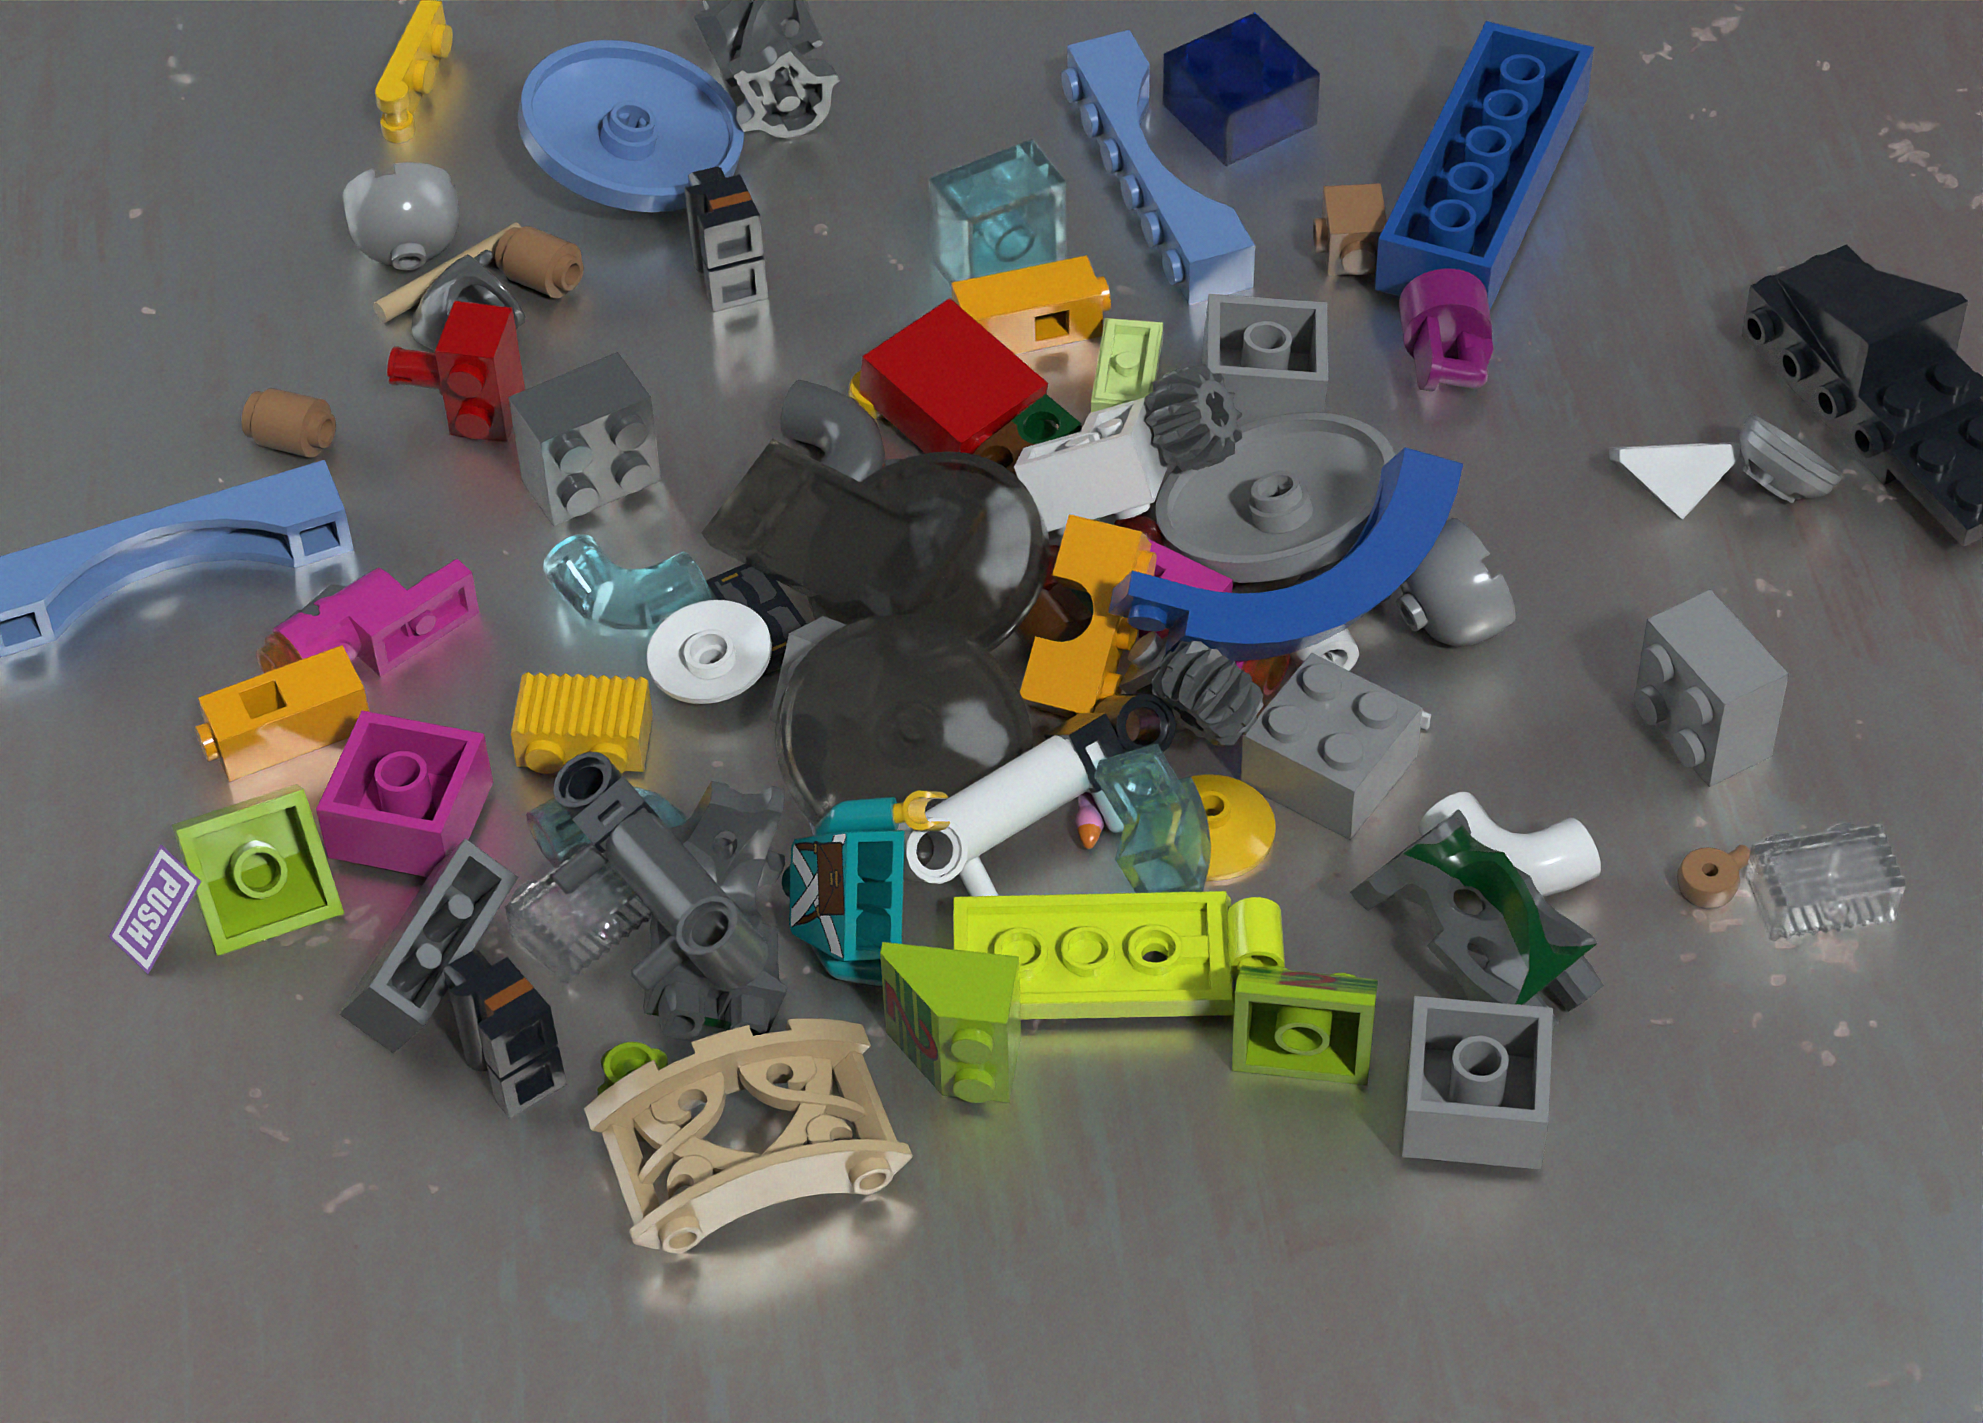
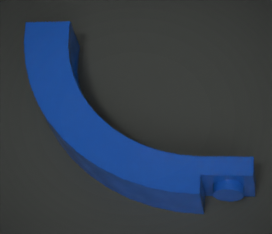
M1404 447L1382 467L1373 508L1355 544L1336 566L1311 580L1288 588L1268 592L1228 593L1196 588L1132 570L1113 588L1109 613L1128 618V624L1140 630L1162 631L1165 628L1169 629L1166 654L1169 651L1173 652L1181 641H1199L1210 649H1218L1229 660L1247 661L1290 654L1318 644L1345 630L1375 608L1417 569L1432 549L1447 521L1457 494L1463 463Z

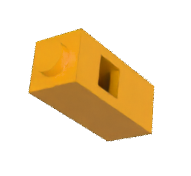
M1087 255L951 283L952 300L1014 354L1102 337L1103 312L1111 310V298L1104 276H1095Z
M343 645L198 697L205 723L194 726L207 762L219 759L229 782L349 738L361 711L369 712L365 689Z

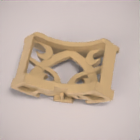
M822 1018L787 1019L786 1031L753 1036L750 1026L747 1025L693 1041L691 1043L695 1054L678 1060L660 1070L656 1062L652 1060L617 1081L584 1108L591 1131L599 1132L603 1135L634 1224L629 1230L633 1243L669 1253H684L695 1247L704 1237L723 1225L775 1203L827 1193L871 1195L887 1186L891 1182L893 1175L913 1157L907 1143L897 1142L862 1055L871 1046L863 1025L843 1020ZM834 1080L841 1097L832 1095V1083ZM788 1083V1089L773 1084ZM746 1089L752 1096L769 1106L796 1113L783 1133L762 1154L722 1147L705 1141L703 1138L719 1121L725 1107L727 1094ZM705 1103L706 1105L703 1110L692 1120L691 1109ZM839 1118L851 1121L858 1139H853L851 1128ZM645 1140L657 1150L646 1164L638 1142L643 1143ZM677 1162L671 1169L667 1179L669 1200L660 1205L653 1183L671 1164ZM690 1186L683 1192L671 1198L679 1187Z

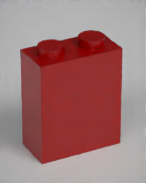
M949 298L862 356L859 394L873 404V407L930 458H945L957 481L967 474L970 458L976 449L1044 394H1047L1048 382Z

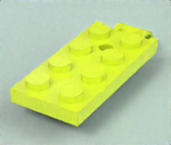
M1226 891L953 897L954 950L1019 956L1021 1020L1234 1015L1235 993H1233L1232 980L1238 978L1242 965L1253 967L1280 966L1285 968L1281 909L1277 903L1267 898H1245L1231 906V898L1227 895ZM1157 951L1163 953L1167 960L1154 963L1145 961L1143 956L1149 952Z

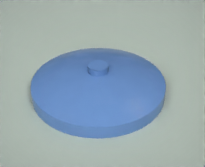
M620 40L589 41L555 51L540 61L530 72L522 90L518 109V127L523 143L531 157L550 177L572 192L610 207L630 211L665 212L687 208L684 188L689 187L688 175L692 172L718 166L722 168L725 177L733 176L744 142V132L736 119L737 106L721 84L697 65L674 53L636 42Z

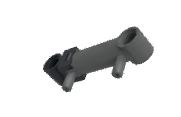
M586 752L569 760L557 774L553 793L557 802L572 817V820L591 842L555 872L553 880L565 894L571 895L609 862L671 935L631 969V976L644 990H650L687 957L690 958L712 984L720 989L733 990L741 988L755 980L764 969L768 959V945L764 937L608 757L599 752Z

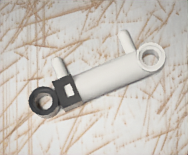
M1116 694L1107 697L1097 705L1094 713L1077 714L1043 734L1046 740L925 812L929 822H950L946 829L941 831H920L912 829L906 823H899L897 830L905 831L903 880L941 884L959 875L969 896H999L979 855L1084 792L1091 793L1110 832L1118 833L1131 826L1133 819L1115 782L1134 771L1128 758L1150 759L1161 755L1170 747L1176 728L1173 711L1156 695ZM1132 711L1138 716L1140 722L1139 734L1133 742L1126 731V721ZM925 833H928L934 844V853L930 862L923 866L918 860L916 850L920 838Z

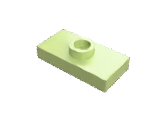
M1105 318L1091 399V413L1145 398L1152 393L1153 382L1157 380L1163 341V322Z

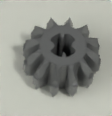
M1205 364L1196 367L1179 368L1164 374L1161 379L1153 382L1152 393L1145 397L1146 405L1151 412V415L1145 419V422L1152 427L1155 434L1152 443L1162 446L1163 457L1166 463L1176 462L1182 471L1199 470L1223 462L1226 457L1235 454V443L1242 439V431L1237 425V420L1242 417V413L1235 409L1233 403L1235 392H1228L1225 389L1222 374H1212Z
M1181 641L1173 652L1169 651L1157 667L1159 671L1151 680L1153 695L1161 698L1173 711L1174 718L1179 721L1180 726L1187 727L1198 738L1204 737L1213 745L1233 746L1242 734L1246 735L1257 721L1256 715L1264 706L1262 691L1258 685L1252 682L1251 675L1242 671L1236 665L1235 660H1229L1218 649H1210L1199 641Z

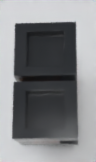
M718 166L692 172L688 175L689 187L684 189L693 264L698 272L704 274L706 295L712 311L716 312L767 299L768 288L765 259L763 257L764 249L760 214L741 175L725 177L722 168Z
M473 950L448 964L443 969L446 984L450 988L449 995L466 1065L476 1071H488L494 1099L509 1119L567 1085L560 1049L557 1046L558 1040L551 1007L508 957L491 966L479 950Z

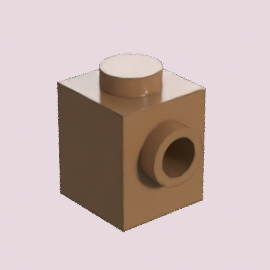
M1381 183L1323 186L1322 218L1313 219V244L1315 253H1325L1328 276L1376 274L1378 239L1387 223Z

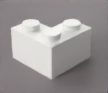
M1145 398L1089 413L1081 432L1023 448L1014 468L1037 534L1056 530L1058 535H1063L1069 514L1091 520L1114 514L1116 519H1127L1144 513L1150 508V503H1154L1169 463H1166L1163 457L1162 446L1152 443L1155 434L1152 427L1145 422V419L1151 415Z

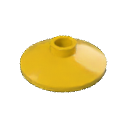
M1203 774L1178 780L1166 787L1155 797L1146 816V838L1155 857L1173 872L1200 881H1222L1248 873L1267 857L1275 839V818L1267 800L1252 786L1229 776Z

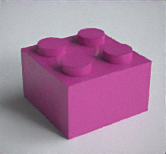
M361 711L316 808L328 858L428 877L434 867L465 838L469 840L492 787L493 778L484 733Z

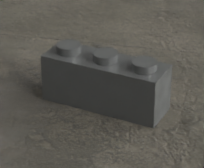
M465 838L434 867L339 1015L392 1053H395L425 1027L449 989L443 969L448 964L473 951L519 877Z

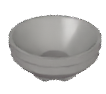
M1751 413L1739 432L1741 452L1745 466L1742 468L1743 471L1783 500L1793 503L1796 499L1816 498L1827 495L1843 478L1834 467L1816 453L1757 415Z

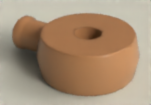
M1745 845L1737 846L1735 850L1728 854L1722 850L1708 847L1693 850L1685 856L1678 868L1677 880L1681 894L1690 903L1702 908H1717L1727 904L1733 899L1740 886L1739 870L1753 862L1752 852Z

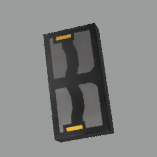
M759 557L705 580L706 595L710 600H726L740 603L755 611L763 619L770 633L772 654L769 664L762 675L765 676L781 669L789 633L807 623Z

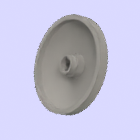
M1319 412L1278 415L1239 426L1242 431V439L1235 443V454L1226 457L1221 463L1199 470L1191 469L1187 471H1182L1177 465L1165 480L1158 494L1156 519L1166 548L1232 579L1233 582L1247 583L1279 580L1319 569L1339 560L1349 552L1368 521L1376 499L1382 467L1395 456V453L1388 439L1380 431L1352 417Z

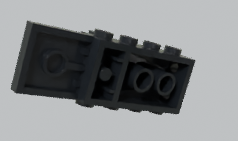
M1847 244L1823 255H1815L1802 264L1776 275L1766 276L1757 283L1750 285L1742 330V337L1883 485L1898 479L1963 547L1982 539L1983 376L1975 372L1956 354L1968 300L1960 293L1876 270L1872 265L1864 262Z

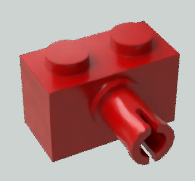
M454 301L435 353L403 349L397 346L392 348L387 365V377H390L388 380L389 384L439 389L444 399L449 432L452 436L508 442L513 428L508 397L525 390L512 307Z

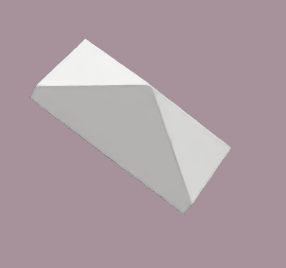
M1733 442L1609 448L1610 461L1682 520L1741 457L1740 443Z

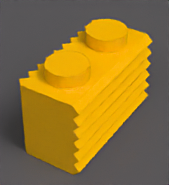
M529 672L524 673L521 677L511 730L516 766L528 767L542 774H552L558 772L569 760L579 754L599 752L608 757L621 773L625 771L644 772L653 718L648 680L642 676L635 680L629 675L624 679L617 675L610 679L605 675L596 678L592 674L584 678L580 674L571 677L565 673L559 677L554 673L548 676L541 672L535 676Z

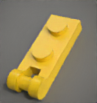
M420 0L375 88L377 106L383 112L380 120L382 134L389 142H406L415 135L416 129L413 114L423 94L430 93L434 84L435 70L441 58L448 57L450 53L453 33L451 26L445 23L442 1Z

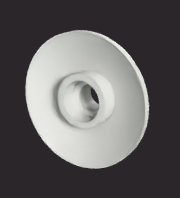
M726 600L702 601L679 609L658 626L648 644L647 665L655 684L670 697L693 704L716 703L735 697L756 683L769 664L772 654V641L766 623L749 607Z

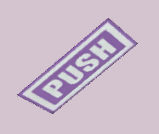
M160 844L108 937L149 974L201 880Z

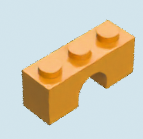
M1069 514L1052 576L1063 587L1089 594L1093 602V617L1088 628L1080 636L1070 641L1057 642L1035 636L1018 697L1030 708L1072 718L1079 713H1094L1097 705L1105 698L1121 694L1122 689L1119 685L1123 675L1117 674L1118 665L1123 649L1130 651L1133 648L1138 629L1128 624V618L1110 614L1109 607L1113 588L1132 570L1151 576L1154 575L1157 556L1156 553L1150 552L1152 544L1143 532Z

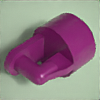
M1458 269L1433 270L1413 279L1401 293L1399 310L1404 346L1409 355L1414 358L1418 388L1431 392L1436 390L1438 384L1470 389L1481 388L1488 379L1487 366L1493 352V330L1488 296L1484 284L1473 274Z

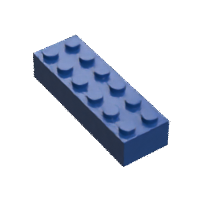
M1485 22L1378 239L1375 290L1401 296L1403 289L1409 282L1426 272L1438 269H1458L1469 272L1481 280L1487 291L1489 310L1491 309L1588 99L1594 47L1497 23Z

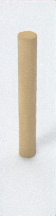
M516 222L374 302L373 307L377 316L382 322L386 323L418 305L434 281L450 265L467 254L474 258L482 251L489 250L492 252L493 258L488 264L495 261L496 248L503 234L513 227L522 228L521 225Z

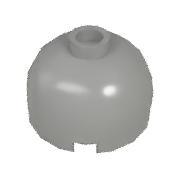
M413 162L394 163L395 174H387L377 178L375 168L362 172L348 182L342 193L347 227L352 241L360 251L370 259L393 266L396 269L414 270L422 267L427 261L432 260L448 248L459 226L456 186H452L451 177L448 172L430 164Z
M1451 518L1446 521L1432 549L1417 569L1400 585L1403 596L1399 597L1396 603L1404 621L1413 631L1423 628L1436 641L1452 646H1469L1491 639L1501 633L1504 628L1515 622L1516 614L1514 602L1503 575L1499 573L1491 578L1487 568L1481 561L1489 556L1490 553L1473 531L1457 518Z

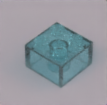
M1032 139L929 178L933 264L950 286L952 282L1066 259V181Z

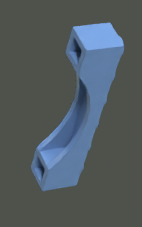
M1126 30L1067 45V69L1061 72V83L1065 97L1069 103L1076 102L1086 135L1089 138L1095 137L1097 139L1106 171L1109 174L1116 173L1120 181L1121 193L1126 207L1129 210L1136 209L1140 216L1144 238L1149 247L1156 246L1160 252L1163 270L1168 282L1171 285L1177 284L1189 305L1208 300L1209 294L1228 295L1253 288L1255 244L1234 208L1207 198L1182 183L1161 164L1146 142L1140 125L1149 107L1150 64L1131 31Z
M322 460L0 556V658L56 641L77 618L103 598L132 582L164 570L199 562L224 560L269 562L297 568L353 551L354 548L346 511L326 461Z

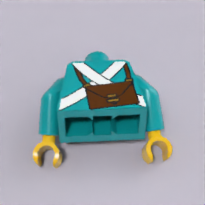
M918 790L908 795L904 803H897L895 797L839 802L816 824L814 836L794 839L791 845V864L784 871L781 881L785 895L790 898L789 927L794 936L812 945L813 951L827 972L834 978L883 987L880 957L882 942L902 944L905 831L897 829L899 823H906L912 829L920 831H941L946 829L950 822H929L925 815L927 803L931 799H947L948 796L945 793Z

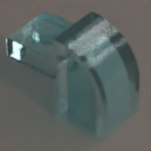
M1157 743L1099 760L1094 777L1124 825L1115 860L1135 893L1203 892L1210 865L1211 839L1206 812L1191 776L1178 779Z

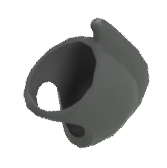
M484 250L474 258L467 254L458 259L428 288L421 298L418 308L412 315L411 334L416 342L433 351L436 350L454 301L512 307L516 330L525 322V314L516 299L485 268L493 258L491 251Z

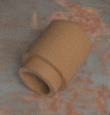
M531 226L510 228L503 234L496 248L495 261L497 267L504 271L505 276L509 280L553 298H561L576 288L583 276L584 265L581 251L577 245Z
M269 388L264 392H253L247 399L242 412L243 432L247 437L253 438L257 445L309 458L316 457L323 448H327L331 444L336 431L335 417L331 414L330 406L325 400L275 388Z

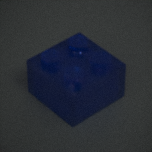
M1255 12L1163 54V105L1226 167L1317 125L1320 73Z

